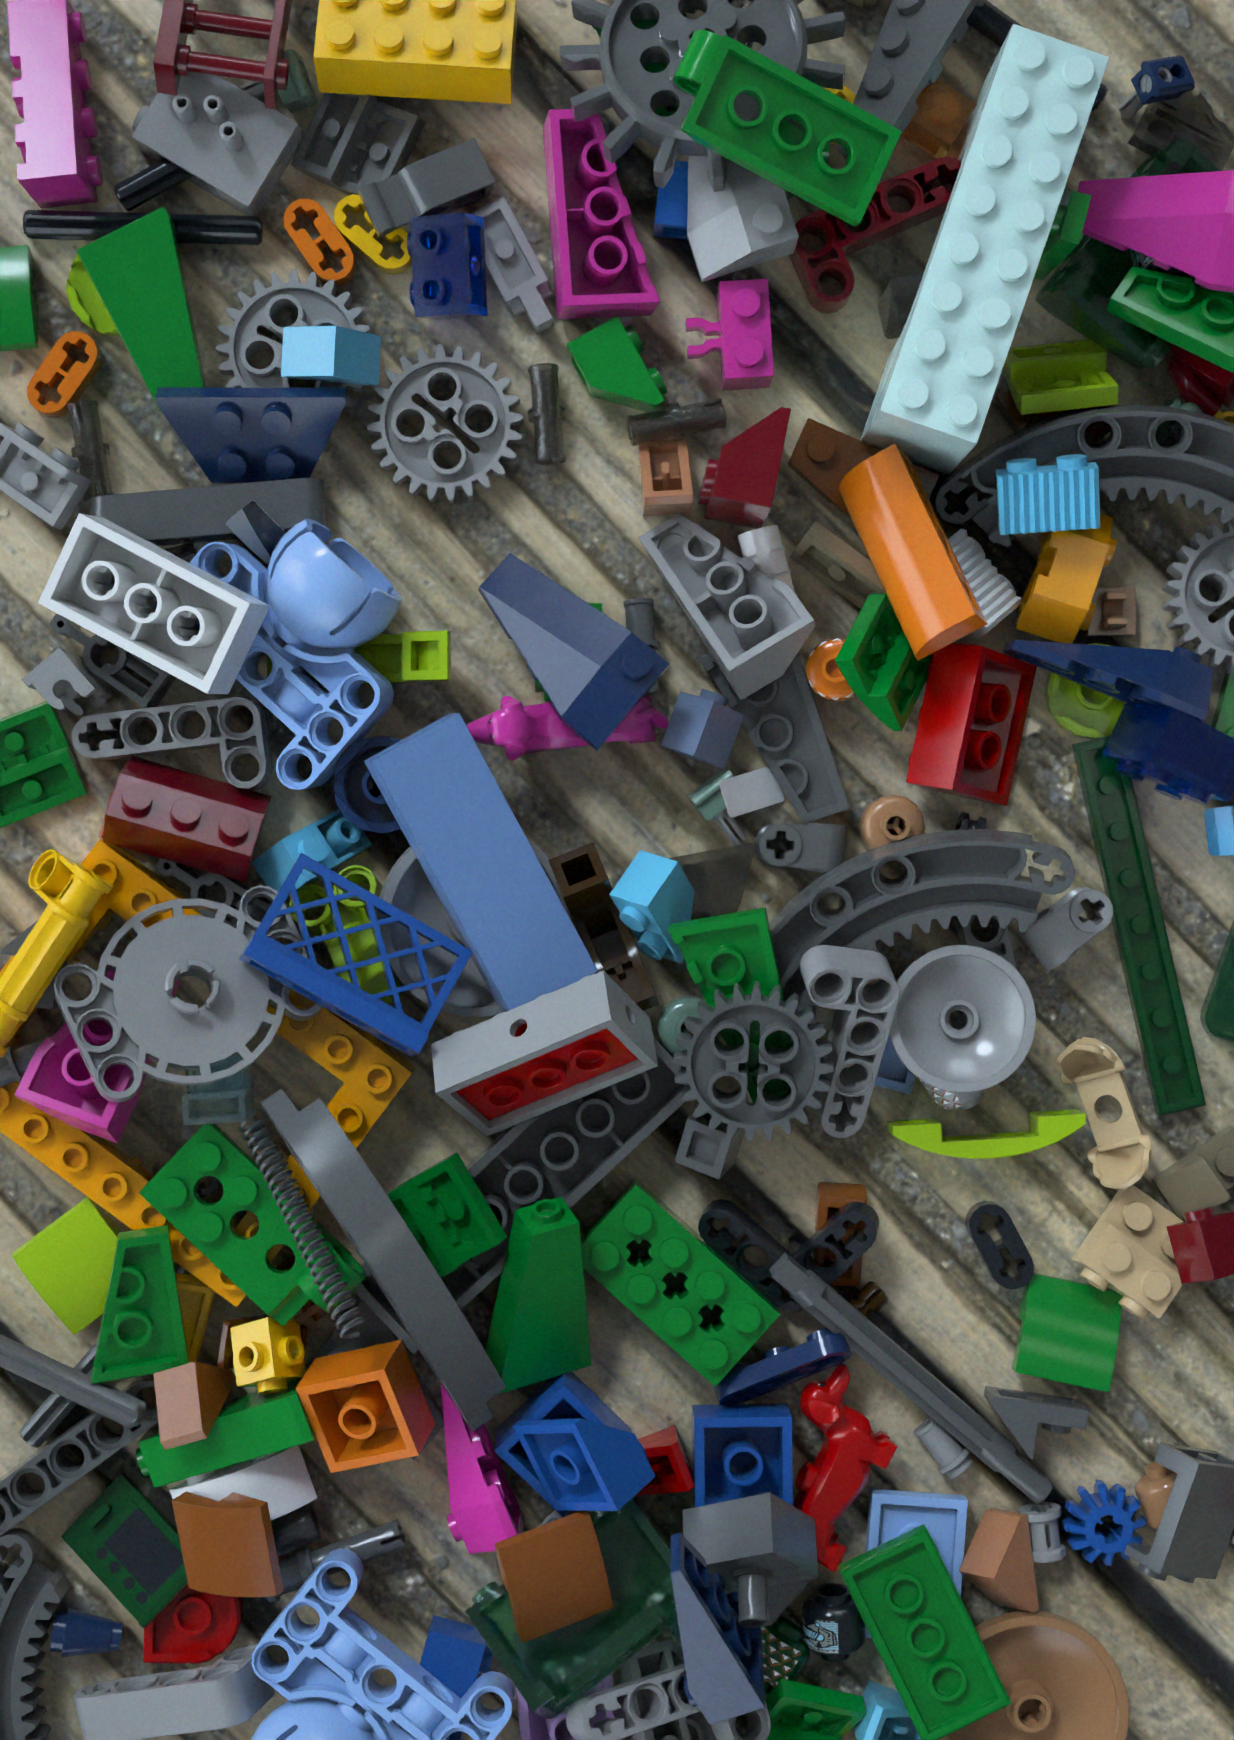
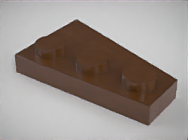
M808 418L787 465L829 503H833L852 521L838 491L839 484L844 476L855 466L882 450ZM912 464L929 499L939 475Z

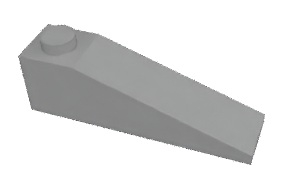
M688 155L687 238L701 282L794 254L799 235L783 188L725 158L727 176L724 191L714 192L707 176V156Z
M681 513L676 514L639 537L641 544L740 700L783 676L816 626L814 619L789 585L778 578L776 580L772 579L760 571L756 563L745 556L743 558L739 557L724 547L720 539Z

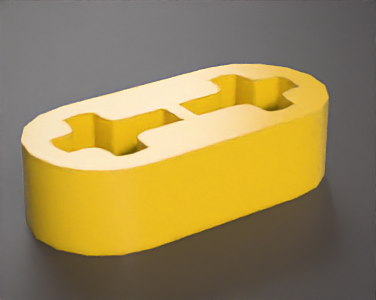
M349 195L338 202L334 209L335 225L343 238L386 274H401L411 267L415 257V250L411 237L402 227L381 236L391 245L396 244L398 241L402 242L400 247L403 257L398 259L391 256L386 261L383 259L385 256L384 249L377 241L379 237L360 196ZM362 209L365 210V221L372 228L369 234L358 225L352 226L351 229L347 228L349 222L346 214L350 210L355 214L360 213Z

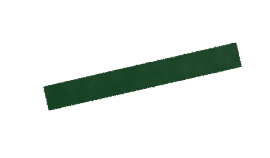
M1122 734L1072 744L1105 894L1113 905L1111 921L1155 1113L1158 1116L1206 1106Z

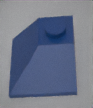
M582 1418L522 1420L513 1425L554 1510L619 1511L656 1477L647 1460L646 1451L634 1433Z

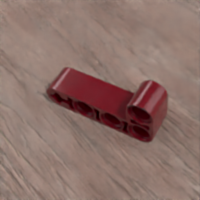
M952 157L937 158L878 184L863 216V220L867 225V229L863 232L856 233L850 231L844 225L843 220L822 209L801 218L795 225L799 238L804 234H815L821 239L824 247L816 252L807 251L801 246L798 239L794 254L789 255L812 307L821 313L830 314L838 312L845 306L855 282L853 271L846 256L944 214L961 162ZM937 178L941 184H951L952 187L948 193L944 186L931 190ZM929 192L928 195H927V197H926V199H925V201H924V195H923V194ZM892 196H901L908 201L911 210L906 213H897L890 208L887 199ZM826 277L834 278L841 284L843 292L837 296H828L821 291L818 281Z

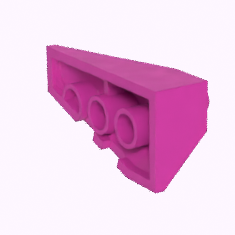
M109 970L104 976L113 981L115 972ZM181 978L177 980L173 985V998L175 997ZM103 1020L90 1021L83 1029L84 1039L93 1046L105 1045L113 1036L112 1028ZM65 1022L51 1039L47 1037L35 1050L15 1092V1096L72 1127L118 1144L138 1101L147 1075L142 1074L140 1089L128 1101L116 1103L103 1098L96 1089ZM145 1057V1063L151 1065L152 1060ZM124 1065L111 1066L106 1070L103 1077L106 1086L116 1092L127 1090L134 1081L133 1073Z
M441 1383L450 1510L452 1512L447 1514L448 1525L455 1541L463 1540L469 1554L496 1551L494 1543L523 1533L524 1516L499 1456L494 1451V1445L486 1425L483 1424L475 1431H472Z

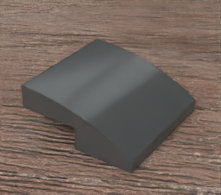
M324 93L291 165L306 175L348 195H359V188L393 176L406 166L425 123L418 115L380 102L375 96Z

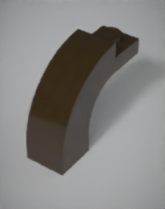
M594 842L549 859L548 861L577 932L598 970L596 973L604 970L643 1011L659 1005L628 926L619 918L620 912L609 896L613 889Z

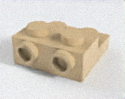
M1134 1185L1126 1189H1119L1071 1260L1083 1268L1080 1276L1088 1283L1103 1292L1107 1287H1110L1121 1295L1122 1298L1118 1304L1137 1318L1143 1320L1148 1315L1160 1319L1183 1285L1181 1284L1167 1226L1184 1221Z

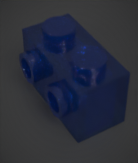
M467 213L410 217L411 231L407 236V249L412 258L413 281L410 284L409 297L414 307L415 317L442 320L488 316L484 217Z

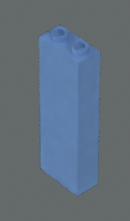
M460 713L447 714L364 761L465 947L473 951L471 958L501 1012L512 1010L535 1000L543 994L552 993L598 971Z

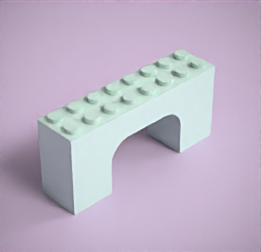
M1016 24L1012 25L981 87L957 160L961 162V166L909 316L887 360L860 441L880 450H884L895 443L908 455L912 463L947 475L953 471L977 444L1110 57Z

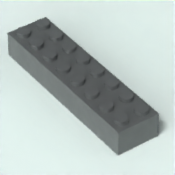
M654 1035L657 1067L509 1127L466 1167L507 1237L500 1244L467 1260L454 1271L441 1277L460 1310L502 1272L516 1209L533 1205L543 1199L562 1197L568 1207L571 1208L684 1103L681 1099L682 1091L690 1084L675 1083L674 1080L675 1073L684 1067L673 1063V1055ZM363 1262L361 1266L365 1270L367 1277L354 1291L400 1340L402 1339L403 1344L414 1354L419 1350Z

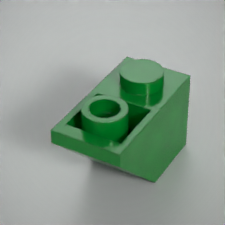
M616 316L567 343V355L591 397L654 415L663 410L665 400L662 395L668 393L666 385L655 367L647 370L639 353L644 351V347L632 325L624 328L619 317Z

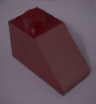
M1212 1206L1184 1212V1222L1167 1226L1181 1284L1211 1281L1234 1274V1212L1214 1215Z

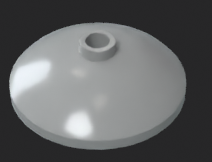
M946 946L935 949L918 958L898 979L897 984L900 994L889 1036L901 1062L921 1081L937 1089L949 1092L967 1093L980 1091L1004 1081L1026 1058L1035 1035V1005L1025 980L1003 957L976 946ZM954 1011L961 1012L966 1019L965 1026L960 1030L952 1028L949 1024V1016Z

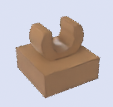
M1135 587L1096 588L1091 601L1096 604V608L1087 631H1084V637L1135 636Z

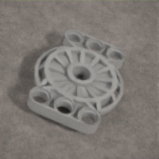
M263 885L250 888L241 898L238 910L226 904L202 898L174 899L152 905L131 917L113 935L101 956L97 971L86 964L80 963L67 965L59 971L54 982L56 1002L95 1087L103 1098L116 1103L128 1101L140 1089L143 1073L158 1081L181 1086L207 1085L230 1078L252 1065L269 1047L282 1023L283 1014L293 1020L305 1021L312 1019L319 1013L322 1006L317 1003L310 1009H297L289 1000V987L239 960L261 923L252 919L248 914L247 905L249 901L262 897L272 903L278 893L276 890ZM285 903L283 904L280 910L287 908ZM183 909H204L216 912L215 918L201 915H184ZM172 910V918L161 920L148 928H145L142 922L154 915ZM290 914L275 918L266 933L267 936L276 941H286L289 944L302 941ZM226 916L236 921L235 928L224 923ZM132 930L136 938L127 946L121 958L112 956L118 943ZM305 947L294 949L295 952L307 958ZM106 967L115 972L113 981L104 976ZM73 975L84 976L91 983L92 992L84 1000H70L62 991V984L67 978ZM186 976H194L203 980L210 991V996L206 999L205 1004L198 1008L197 1004L185 1003L178 997L173 998V985L177 980ZM268 1005L276 1009L275 1015L266 1012ZM93 1020H103L108 1023L113 1032L111 1040L102 1046H93L87 1043L83 1037V1029L87 1023ZM260 1026L270 1027L265 1039L251 1053L246 1046L254 1039ZM235 1056L241 1060L228 1069L211 1074V1067L221 1065ZM145 1057L156 1062V1068L146 1064ZM124 1065L130 1069L134 1078L130 1088L125 1091L116 1092L106 1086L103 1077L106 1070L111 1066ZM169 1067L182 1071L198 1070L199 1075L181 1076L167 1073L166 1069Z

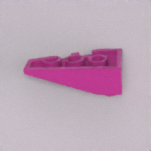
M1234 170L1079 181L1078 192L1092 195L1082 230L1083 234L1121 251L1133 249L1154 259L1153 265L1167 271L1170 267L1181 270L1196 277L1195 283L1210 290L1234 293Z

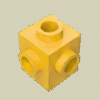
M266 1317L230 1328L233 1367L237 1387H257L258 1394H272L286 1391L287 1382L303 1378L306 1373L304 1364L305 1351L301 1340L300 1325L295 1322L294 1318H291L284 1327L272 1317Z

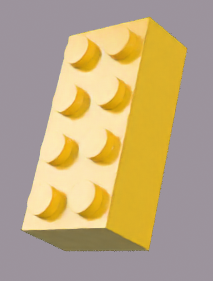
M319 0L313 55L319 93L511 104L517 34V0Z

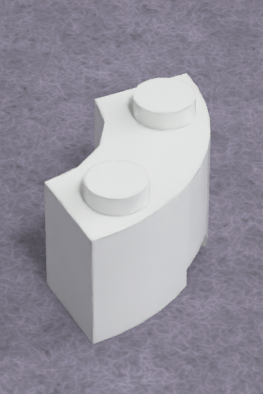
M299 1445L186 1478L185 1482L169 1490L172 1499L187 1491L217 1501L224 1499L233 1492L262 1500L268 1503L271 1521L317 1499Z

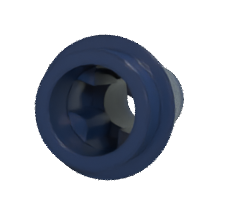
M69 1607L68 1612H55L50 1652L62 1653L61 1658L109 1653V1651L119 1652L123 1622L113 1621L112 1619Z

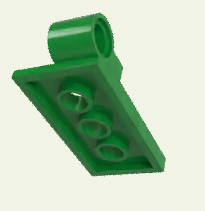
M695 30L673 77L674 83L680 89L695 97L680 131L690 136L700 145L855 227L860 224L902 131L727 35L722 37L707 30ZM745 94L751 96L758 105L756 120L744 121L737 116L734 111L736 96ZM789 118L799 123L803 132L800 144L789 145L781 139L778 127L782 119ZM826 143H838L845 150L846 163L842 169L831 168L824 161L823 148Z
M209 1119L139 1193L255 1304L283 1327L309 1299L324 1311L332 1313L327 1310L328 1303L322 1301L324 1294L318 1292L319 1285L314 1284L315 1277L309 1274L311 1268L305 1266L307 1259L301 1257L302 1251L297 1249L298 1242L293 1241L294 1234L288 1231L290 1225L284 1223L285 1216H281V1208L276 1206L277 1199L272 1198L273 1191L268 1189L269 1183L263 1180L265 1174L259 1172L260 1166L256 1165L255 1161ZM212 1176L222 1183L224 1191L220 1201L209 1203L200 1198L197 1185L202 1177ZM273 1183V1184H272V1187H276V1186H278L279 1184H278V1183ZM286 1190L278 1191L276 1195L280 1196ZM291 1198L281 1200L280 1203L285 1204ZM296 1206L286 1208L284 1212L289 1213ZM248 1210L257 1216L259 1230L255 1235L246 1237L235 1231L233 1217L236 1212ZM303 1213L297 1216L290 1217L289 1221H293L295 1218L302 1215ZM312 1216V1218H311L310 1220H308V1221H306V1222H304V1223H302V1224L295 1225V1226L293 1227V1229H294V1230H297V1229H298L299 1227H301L303 1224H305V1223H307V1222H309V1221H313V1220H314V1221H317V1220ZM318 1222L312 1230H322L320 1236L311 1241L303 1242L301 1246L306 1247L318 1238H326L322 1246L307 1251L306 1256L311 1255L324 1246L330 1247V1251L326 1255L311 1260L310 1264H315L318 1260L328 1255L335 1256L331 1263L316 1268L314 1271L319 1273L331 1264L339 1265L335 1272L320 1277L318 1280L321 1282L335 1273H343L340 1280L323 1287V1290H328L341 1281L348 1282L344 1289L327 1297V1299H332L345 1290L353 1292L367 1277V1274L362 1266L351 1256L352 1253ZM310 1231L299 1234L297 1238H302ZM277 1244L289 1246L295 1254L294 1266L288 1270L274 1268L268 1258V1253L272 1246ZM344 1300L334 1303L331 1307L336 1308Z

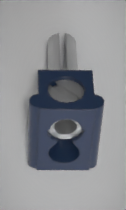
M1177 55L1143 61L1141 63V70L1131 79L1135 91L1119 106V111H1123L1120 113L1121 116L1128 119L1145 104L1178 99L1184 92L1193 91L1195 81L1184 57Z

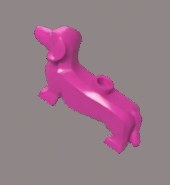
M504 696L499 710L466 725L476 743L503 747L510 761L518 759L522 754L589 746L586 741L558 718L551 707V703L523 706L521 701L510 696ZM644 696L604 743L629 741V744L655 742V726L667 729L668 719L652 705L651 696Z

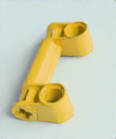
M53 849L47 850L39 856L30 871L28 879L30 888L47 903V907L0 978L1 1058L7 1052L5 1044L20 1021L28 1020L34 1007L84 930L89 926L90 922L87 918L103 893L109 894L113 889V886L95 872Z

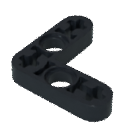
M720 1199L709 1203L700 1217L698 1230L700 1237L708 1246L776 1307L793 1313L799 1312L804 1308L783 1290L784 1287L774 1278H768L771 1276L769 1269L786 1252L803 1268L812 1270L830 1286L872 1246L878 1233L879 1218L875 1210L866 1203L857 1201L847 1203L793 1254L785 1249L738 1205L729 1200ZM724 1217L729 1219L728 1229L722 1227L716 1230L712 1226L715 1219L718 1221ZM860 1220L866 1223L864 1233L860 1230L854 1231L847 1238L845 1245L841 1238L847 1231L849 1221L854 1224ZM741 1232H744L746 1235L741 1238L736 1248L733 1247L734 1238L738 1239ZM749 1246L762 1247L769 1254L770 1261L761 1266L753 1265L745 1258L744 1250ZM820 1247L828 1248L835 1253L837 1263L831 1267H821L812 1260L811 1252Z

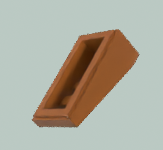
M819 1182L817 1185L815 1232L847 1203L857 1201L867 1204L865 1186L851 1183ZM860 1220L855 1224L853 1223V1227H848L845 1235L841 1238L842 1242H846L847 1238L856 1230L864 1233L865 1222ZM820 1247L814 1249L813 1261L821 1267H831L824 1266V1259L837 1260L835 1253L828 1248ZM863 1254L831 1285L860 1287Z

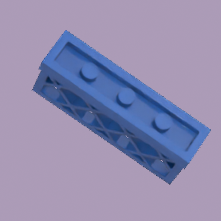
M301 853L239 960L411 1057L420 1053L428 1038L429 1030L473 951ZM303 869L322 879L327 898L300 905L295 883ZM332 885L345 893L334 896ZM290 893L293 907L280 910ZM350 898H356L363 902L370 923L344 929L336 902ZM329 904L336 932L310 938L302 911ZM375 910L389 918L377 920ZM295 913L302 941L283 945L267 936L266 933L275 918ZM397 922L408 929L412 948L387 954L379 927ZM372 929L379 956L353 963L346 935ZM418 935L429 940L430 943L420 945ZM338 938L346 965L327 970L317 964L312 944ZM305 947L307 958L293 950ZM441 947L457 957L448 974L430 979L422 951ZM414 953L422 981L396 988L389 960ZM381 962L389 990L371 995L360 989L355 969ZM348 971L350 982L336 974ZM443 981L435 996L431 984ZM424 987L429 1008L421 1023L403 1013L399 993ZM391 996L394 1008L379 999Z

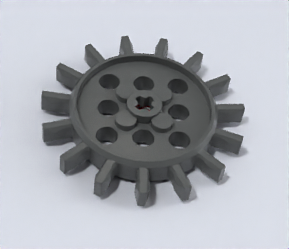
M572 0L573 18L600 28L602 31L600 44L560 46L562 71L601 70L603 78L602 85L570 98L572 115L575 121L578 122L609 108L614 109L622 122L609 133L603 142L604 158L611 164L620 158L640 137L660 148L654 159L655 186L665 188L673 174L677 156L682 154L707 156V176L713 191H724L727 176L725 158L700 145L690 136L680 131L695 97L680 89L674 83L673 77L694 31L707 30L722 37L727 35L742 44L758 42L763 47L756 52L820 87L843 90L846 65L807 58V45L844 37L845 18L843 11L803 19L798 4L804 0H749L753 4L746 8H735L730 5L735 0H615L612 6L596 0ZM692 9L705 13L697 19H688L683 16L686 11ZM642 20H652L657 23L654 27L646 30L635 27ZM655 62L663 63L667 66L666 69L658 73H651L644 69L647 65ZM742 94L735 97L734 111L740 119L754 121L758 116V105L751 96ZM666 105L677 109L673 115L667 117L658 116L654 113L657 108ZM786 118L780 121L781 123L783 120H786L802 131L799 123L793 119Z

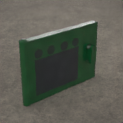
M121 1473L61 1536L131 1613L142 1628H146L188 1584L178 1531L125 1473Z

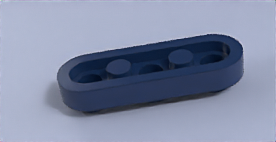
M826 1328L809 1334L806 1337V1343L794 1348H790V1346L773 1348L763 1354L764 1360L747 1366L745 1363L736 1364L718 1385L714 1387L718 1402L724 1406L740 1404L837 1366L852 1356L849 1344L842 1333L833 1334Z

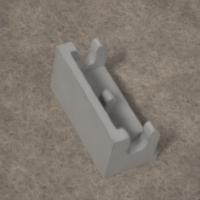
M60 647L21 679L27 687L37 690L52 707L60 710H65L67 707L69 711L80 716H84L86 713L83 707L75 701L79 695L87 698L92 694L102 704H106L114 697L102 680L89 670L81 656Z

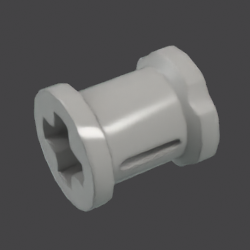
M1040 1502L1039 1504L1031 1503L1018 1508V1513L1027 1514L1033 1562H1054L1061 1560L1067 1555L1065 1545L1060 1544L1057 1520L1062 1514L1060 1505Z

